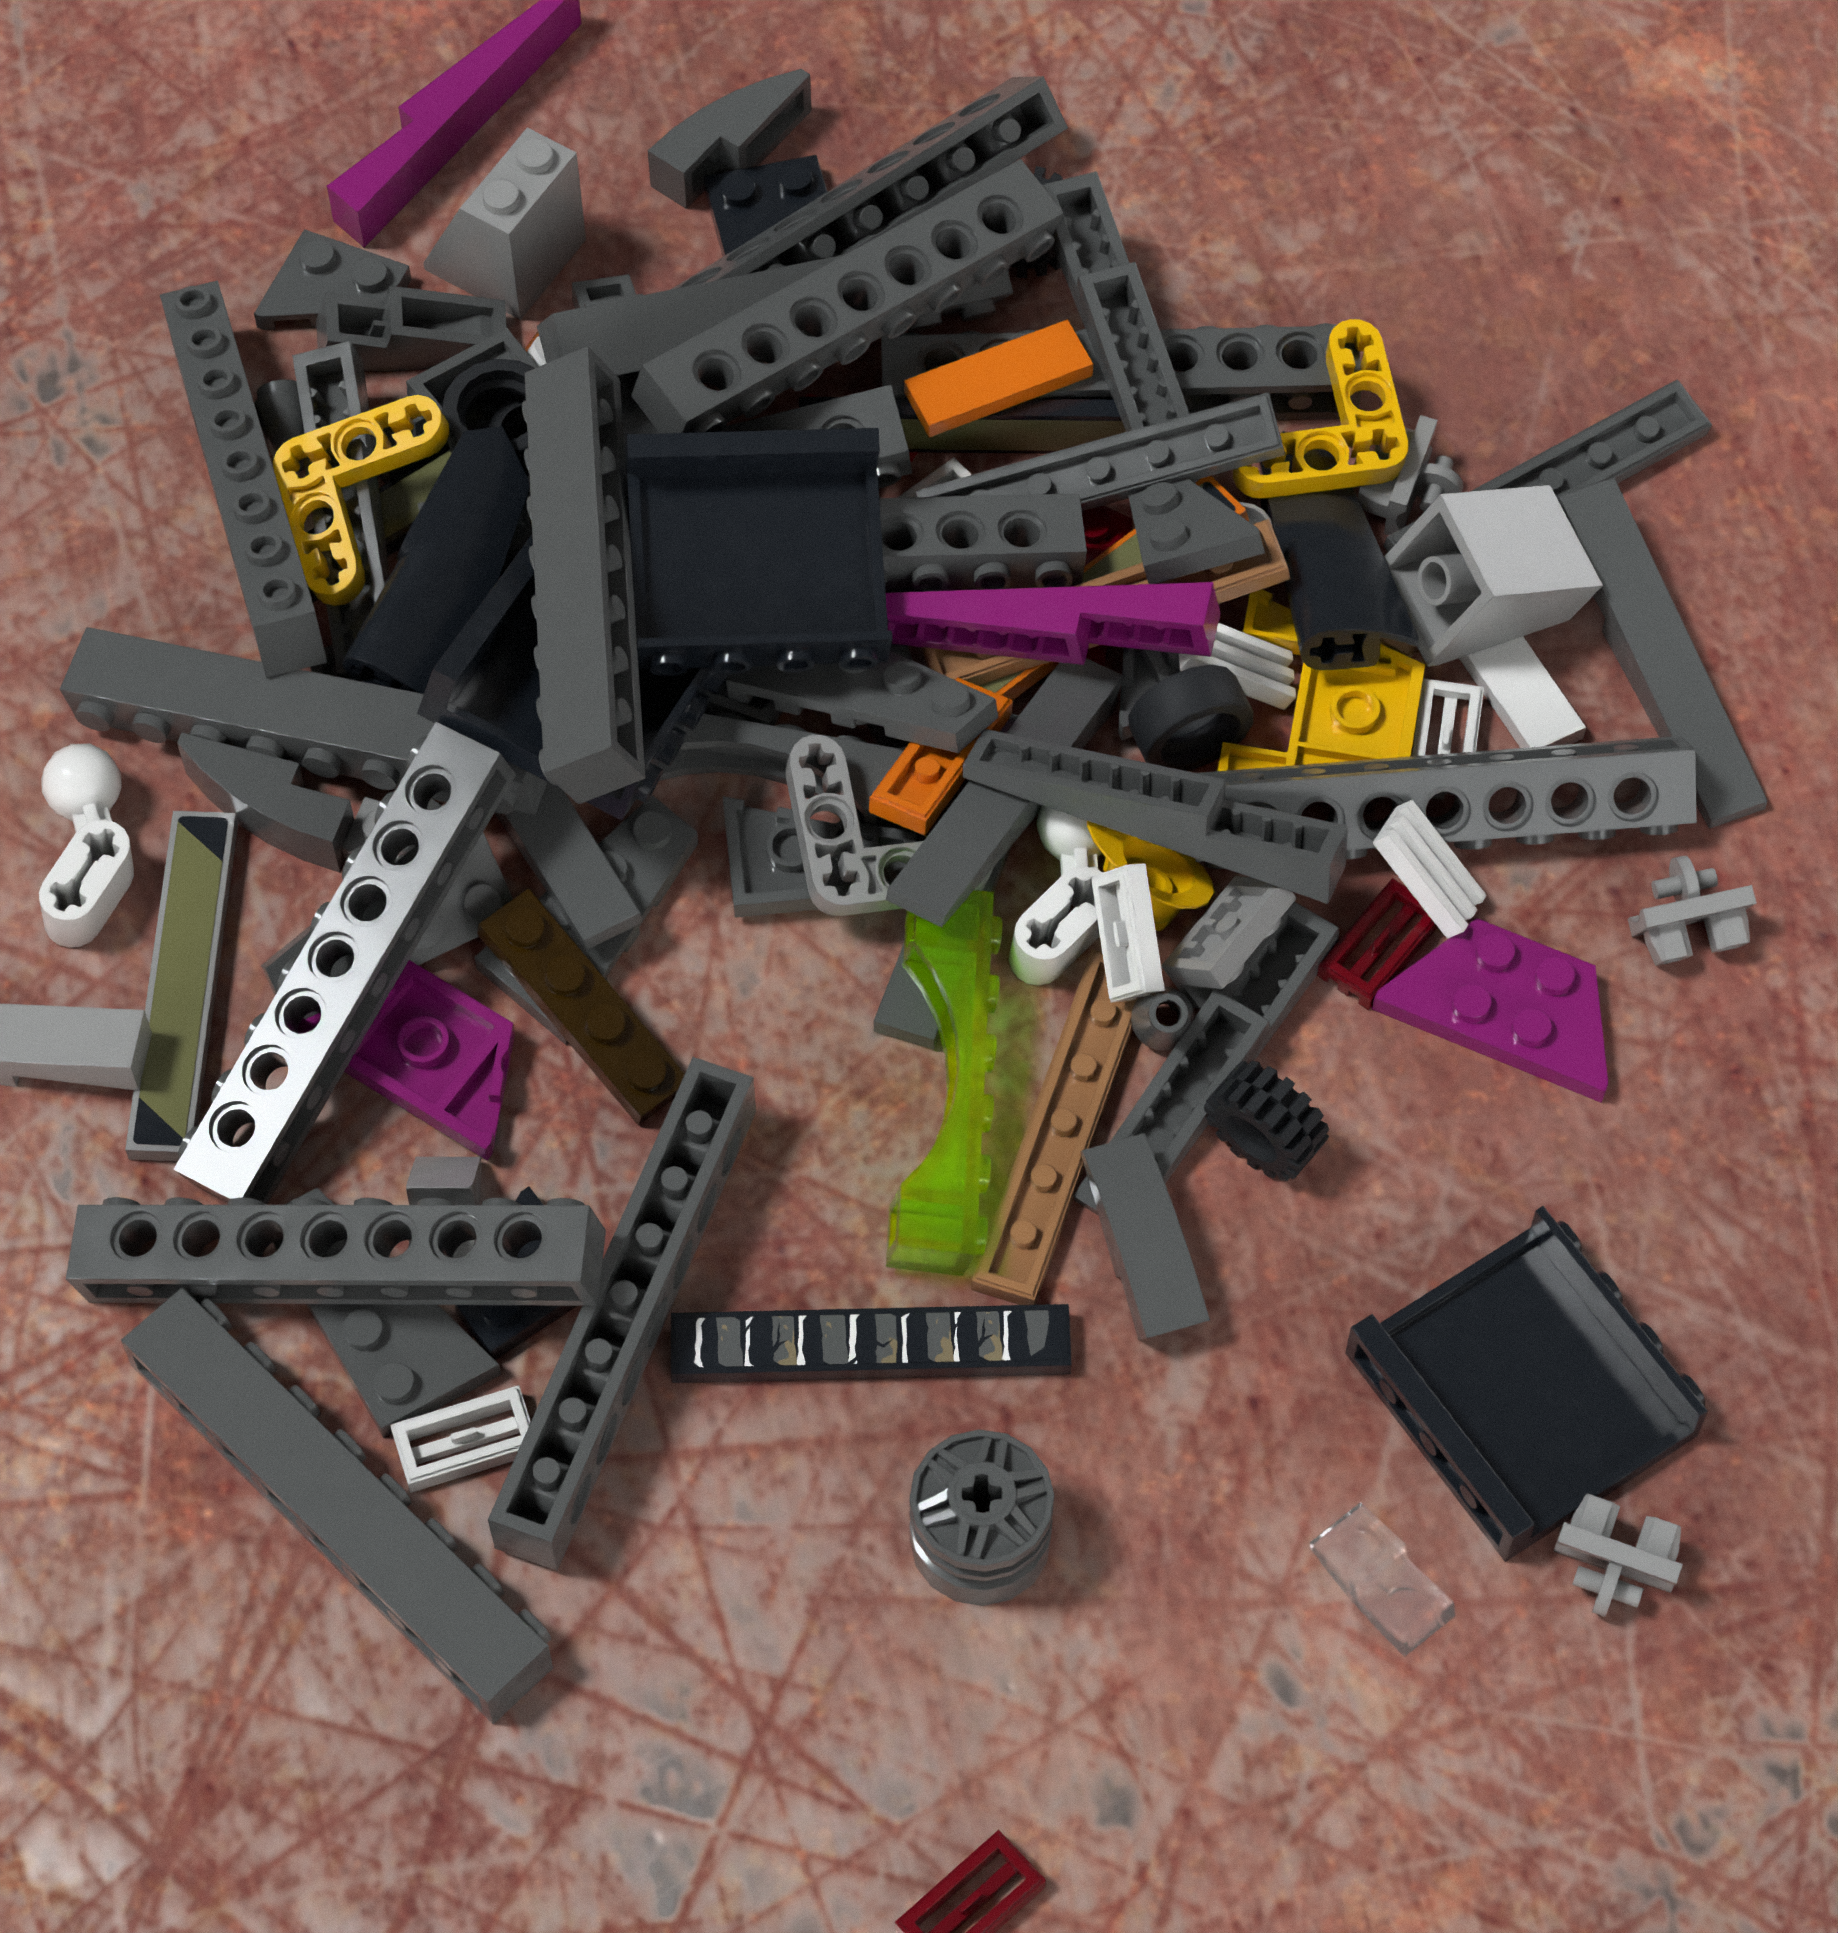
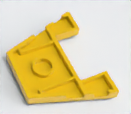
M1263 589L1250 593L1243 633L1290 650L1293 654L1300 655L1291 609L1272 601L1273 594ZM1380 644L1378 663L1370 667L1315 670L1303 662L1288 751L1281 752L1223 742L1218 771L1410 757L1425 664Z

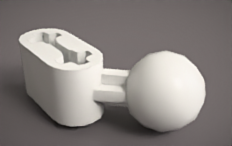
M90 743L70 744L56 751L45 766L41 778L42 793L47 803L56 814L72 821L76 831L43 881L39 891L44 927L49 938L56 944L68 948L81 947L88 944L98 935L131 885L134 877L129 836L123 827L112 821L110 810L117 801L122 788L121 772L115 761L106 751Z
M1044 805L1038 811L1036 825L1044 848L1060 861L1061 877L1021 915L1015 926L1009 953L1010 967L1017 978L1027 984L1038 986L1049 984L1057 979L1100 936L1091 879L1092 876L1103 873L1098 870V856L1102 852L1093 842L1087 827V820ZM1073 905L1075 908L1069 913L1070 907ZM1053 939L1051 947L1046 945L1050 940Z

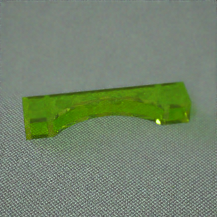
M973 890L942 928L906 910L903 967L922 992L936 1021L945 1054L947 1093L942 1124L932 1149L924 1161L901 1183L889 1205L886 1252L887 1268L963 1276L976 1255L982 1256L986 1248L988 1218L987 1216L978 1215L979 1193L986 1194L989 1186L991 1157L990 1155L981 1154L982 1133H989L991 1128L994 1097L992 1094L984 1093L985 1072L991 1073L993 1070L997 1050L996 1035L987 1034L988 1013H995L1000 988L999 976L990 974L991 954L997 955L1002 938V917L993 916L994 892Z

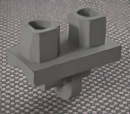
M1420 415L1415 430L1405 428L1408 438V453L1398 478L1396 477L1394 480L1382 484L1360 486L1358 500L1362 509L1386 518L1385 535H1391L1406 526L1416 496L1422 499L1420 509L1425 512L1440 494L1463 491V480L1452 470L1454 462L1451 458L1442 455L1436 458L1435 464L1429 463L1433 449L1430 443L1438 421L1436 419ZM1376 445L1375 452L1378 454L1379 460L1388 459L1390 453H1383L1380 445Z
M1688 856L1672 858L1669 864V877L1652 881L1651 887L1655 899L1674 896L1676 902L1640 910L1639 915L1629 917L1627 920L1632 937L1644 935L1646 946L1655 966L1677 962L1693 956L1686 925L1704 921L1712 953L1742 947L1750 943L1746 909L1757 903L1752 885L1700 896V890L1718 885L1715 869L1709 868L1695 871Z
M1586 1494L1574 1513L1571 1523L1564 1522L1554 1552L1605 1570V1573L1602 1574L1578 1566L1572 1585L1597 1593L1592 1613L1605 1617L1612 1599L1636 1608L1638 1607L1644 1588L1618 1580L1620 1575L1671 1593L1673 1586L1677 1584L1683 1565L1676 1562L1679 1552L1681 1527L1656 1517L1646 1516L1636 1547L1610 1538L1620 1506L1600 1497Z

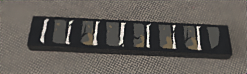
M1069 1304L671 1313L672 1383L1071 1374Z

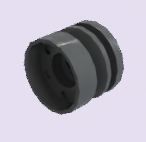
M978 1429L951 1435L928 1451L913 1475L909 1498V1534L915 1565L933 1589L955 1602L986 1606L1011 1600L1034 1584L1048 1561L1052 1535L1054 1491L1048 1469L1033 1449L1006 1433ZM974 1500H987L989 1512H976Z

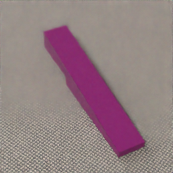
M539 0L401 104L398 108L402 129L327 185L333 222L365 248L582 24L579 0Z
M1213 582L885 593L888 631L892 630V644L1079 665L1085 664L1089 644L1211 657L1220 618V609Z

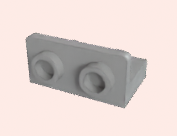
M1235 876L1161 967L1179 991L1190 1000L1193 1008L1201 1009L1214 989L1220 991L1242 973L1245 961L1263 939L1269 937L1277 930L1281 923V917L1297 897L1292 891L1251 877Z

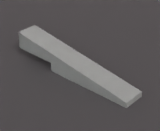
M0 1003V1085L17 1087L20 1076L139 1091L152 1036L145 1011Z

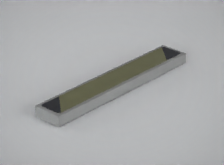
M173 811L145 1006V1014L152 1031L139 1091H133L125 1148L129 1160L178 1162V1152L184 1137L193 1127L198 1126L238 831L236 813Z

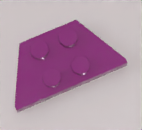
M1476 918L1468 924L1464 932L1450 937L1380 988L1374 997L1372 1010L1600 1103L1603 1101L1608 1087V1075L1596 966Z
M409 960L344 1072L488 1161L494 1152L515 1038L513 1022ZM321 1012L307 1019L303 1018L299 1024L298 1033L302 1034L313 1030L320 1021Z

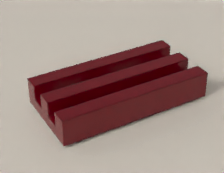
M1392 878L1319 964L1317 976L1325 982H1328L1330 979L1337 982V990L1346 996L1353 993L1359 997L1358 1004L1369 1011L1373 1006L1377 991L1399 975L1438 927L1408 888ZM1399 900L1405 904L1350 971L1343 967L1342 964L1393 903ZM1418 913L1423 916L1368 983L1364 981L1365 975Z
M998 1829L894 1922V1929L898 1933H924L918 1926L999 1854L1007 1863L928 1933H954L1019 1874L1024 1881L966 1932L996 1933L1046 1888V1879Z

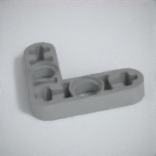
M812 734L801 738L794 744L786 764V781L808 893L813 904L820 911L831 916H847L903 909L885 900L890 885L884 877V868L894 862L907 864L923 841L864 848L846 757L842 748L833 739L824 735ZM809 755L816 756L819 765H829L822 778L823 793L813 796L817 787L813 770L801 768L804 767ZM830 811L842 820L844 833L834 839H824L812 830L810 817L817 812ZM841 854L838 868L842 881L853 882L846 896H838L835 886L824 885L828 882L832 873L831 857ZM992 869L966 900L975 898L983 891Z

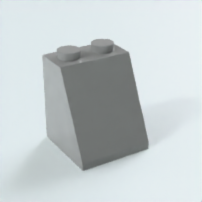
M527 127L460 207L423 262L424 270L476 297L505 300L506 313L521 320L586 240L577 152Z
M1550 485L1440 494L1384 556L1418 635L1417 647L1427 667L1437 666L1569 621L1603 586Z

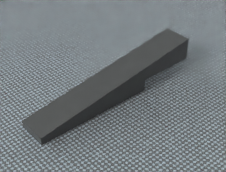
M1097 171L1043 184L1042 186L1064 212L1052 235L1055 239L1052 247L1126 432L1189 415L1136 262L1129 263Z
M350 341L292 355L304 433L369 411L364 361ZM363 434L353 438L346 450L347 457L352 460H362L370 456L374 451L373 435ZM331 447L327 448L326 452L332 459L328 462L333 468L338 467L339 463L334 457ZM309 457L303 458L306 476L309 475L308 466L312 463ZM378 475L341 488L365 571L363 589L354 600L344 605L334 606L326 604L337 675L345 679L351 676L343 668L342 661L390 577ZM323 507L311 512L315 534L322 533L331 526L334 519V511L332 509ZM331 551L321 552L327 560L330 571L326 581L329 585H335L340 582L339 572L343 569L334 559Z
M1615 478L1560 495L1558 501L1603 584L1593 597L1605 617L1602 628L1604 637L1658 736H1682L1695 749L1696 805L1707 826L1710 829L1764 810L1768 802Z
M1086 658L1084 665L1059 662L1006 733L1083 749L1113 714L1123 675ZM970 780L889 886L885 900L942 928L1038 815L1042 805Z
M988 729L982 731L963 764V778L1326 904L1329 903L1346 867L1347 825L1225 800L1226 779Z
M547 782L535 815L515 810L509 814L494 812L586 950L643 923L639 909L562 789Z
M1294 901L1281 917V923L1277 930L1269 937L1263 939L1245 961L1242 973L1220 991L1217 989L1213 990L1189 1025L1187 1031L1178 1041L1109 1143L1145 1133L1163 1180L1166 1183L1209 1124L1206 1119L1209 1114L1204 1112V1105L1208 1097L1241 1061H1246L1249 1064L1251 1061L1256 1060L1317 976L1319 964L1339 942V927ZM1086 1176L1073 1195L1075 1202L1098 1215L1089 1180Z

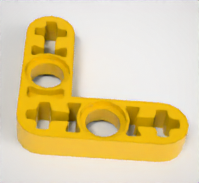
M1359 319L1342 321L1333 328L1329 336L1326 348V365L1341 425L1280 433L1285 455L1262 461L1265 468H1271L1270 474L1260 475L1259 469L1251 465L1233 469L1234 483L1241 492L1253 498L1265 499L1382 484L1394 480L1399 475L1408 453V438L1383 340L1379 331L1371 323ZM1354 343L1357 351L1363 352L1360 371L1354 372V356L1350 349L1344 348L1345 344ZM1361 390L1371 391L1381 398L1383 406L1378 410L1363 411L1352 403L1350 396ZM1380 445L1383 453H1390L1388 459L1379 460L1378 454L1375 451H1369L1370 446ZM1348 447H1351V448H1352V450H1351V458H1356L1354 465H1349V464H1348V460H1349V448H1348ZM1314 449H1323L1335 457L1337 465L1325 471L1316 470L1306 463L1304 455ZM1289 454H1291V455L1293 456V458H1292V472H1293V473H1290V472H1289L1290 461L1285 462L1286 455H1289Z
M414 395L399 399L296 436L283 443L276 451L273 460L274 473L308 587L323 603L334 606L347 604L359 595L365 583L364 567L341 488L430 457L439 452L446 444L449 436V423L436 402L429 397ZM423 416L426 420L423 426L424 434L414 437L411 433V430L414 429L413 420ZM389 426L394 432L391 435L397 443L393 447L383 431L384 428ZM363 434L376 437V446L370 456L362 460H352L347 457L346 450L353 438ZM330 447L339 463V466L335 468L328 462L332 460L326 452V449ZM309 457L312 461L308 466L309 475L299 478L296 474L300 470L299 461ZM323 507L334 511L333 522L326 531L319 534L305 532L304 523L306 517L312 511ZM331 551L332 556L343 569L339 572L340 582L335 585H329L326 581L330 571L327 560L321 552Z

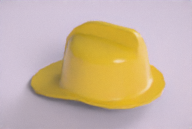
M1087 821V827L1093 842L1106 857L1103 872L1124 865L1146 863L1154 923L1157 931L1167 927L1182 909H1197L1208 904L1214 894L1213 883L1205 868L1198 862H1195L1193 857Z

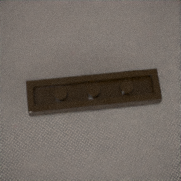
M529 888L478 924V936L637 1125H640L675 1098L684 1078V1071Z

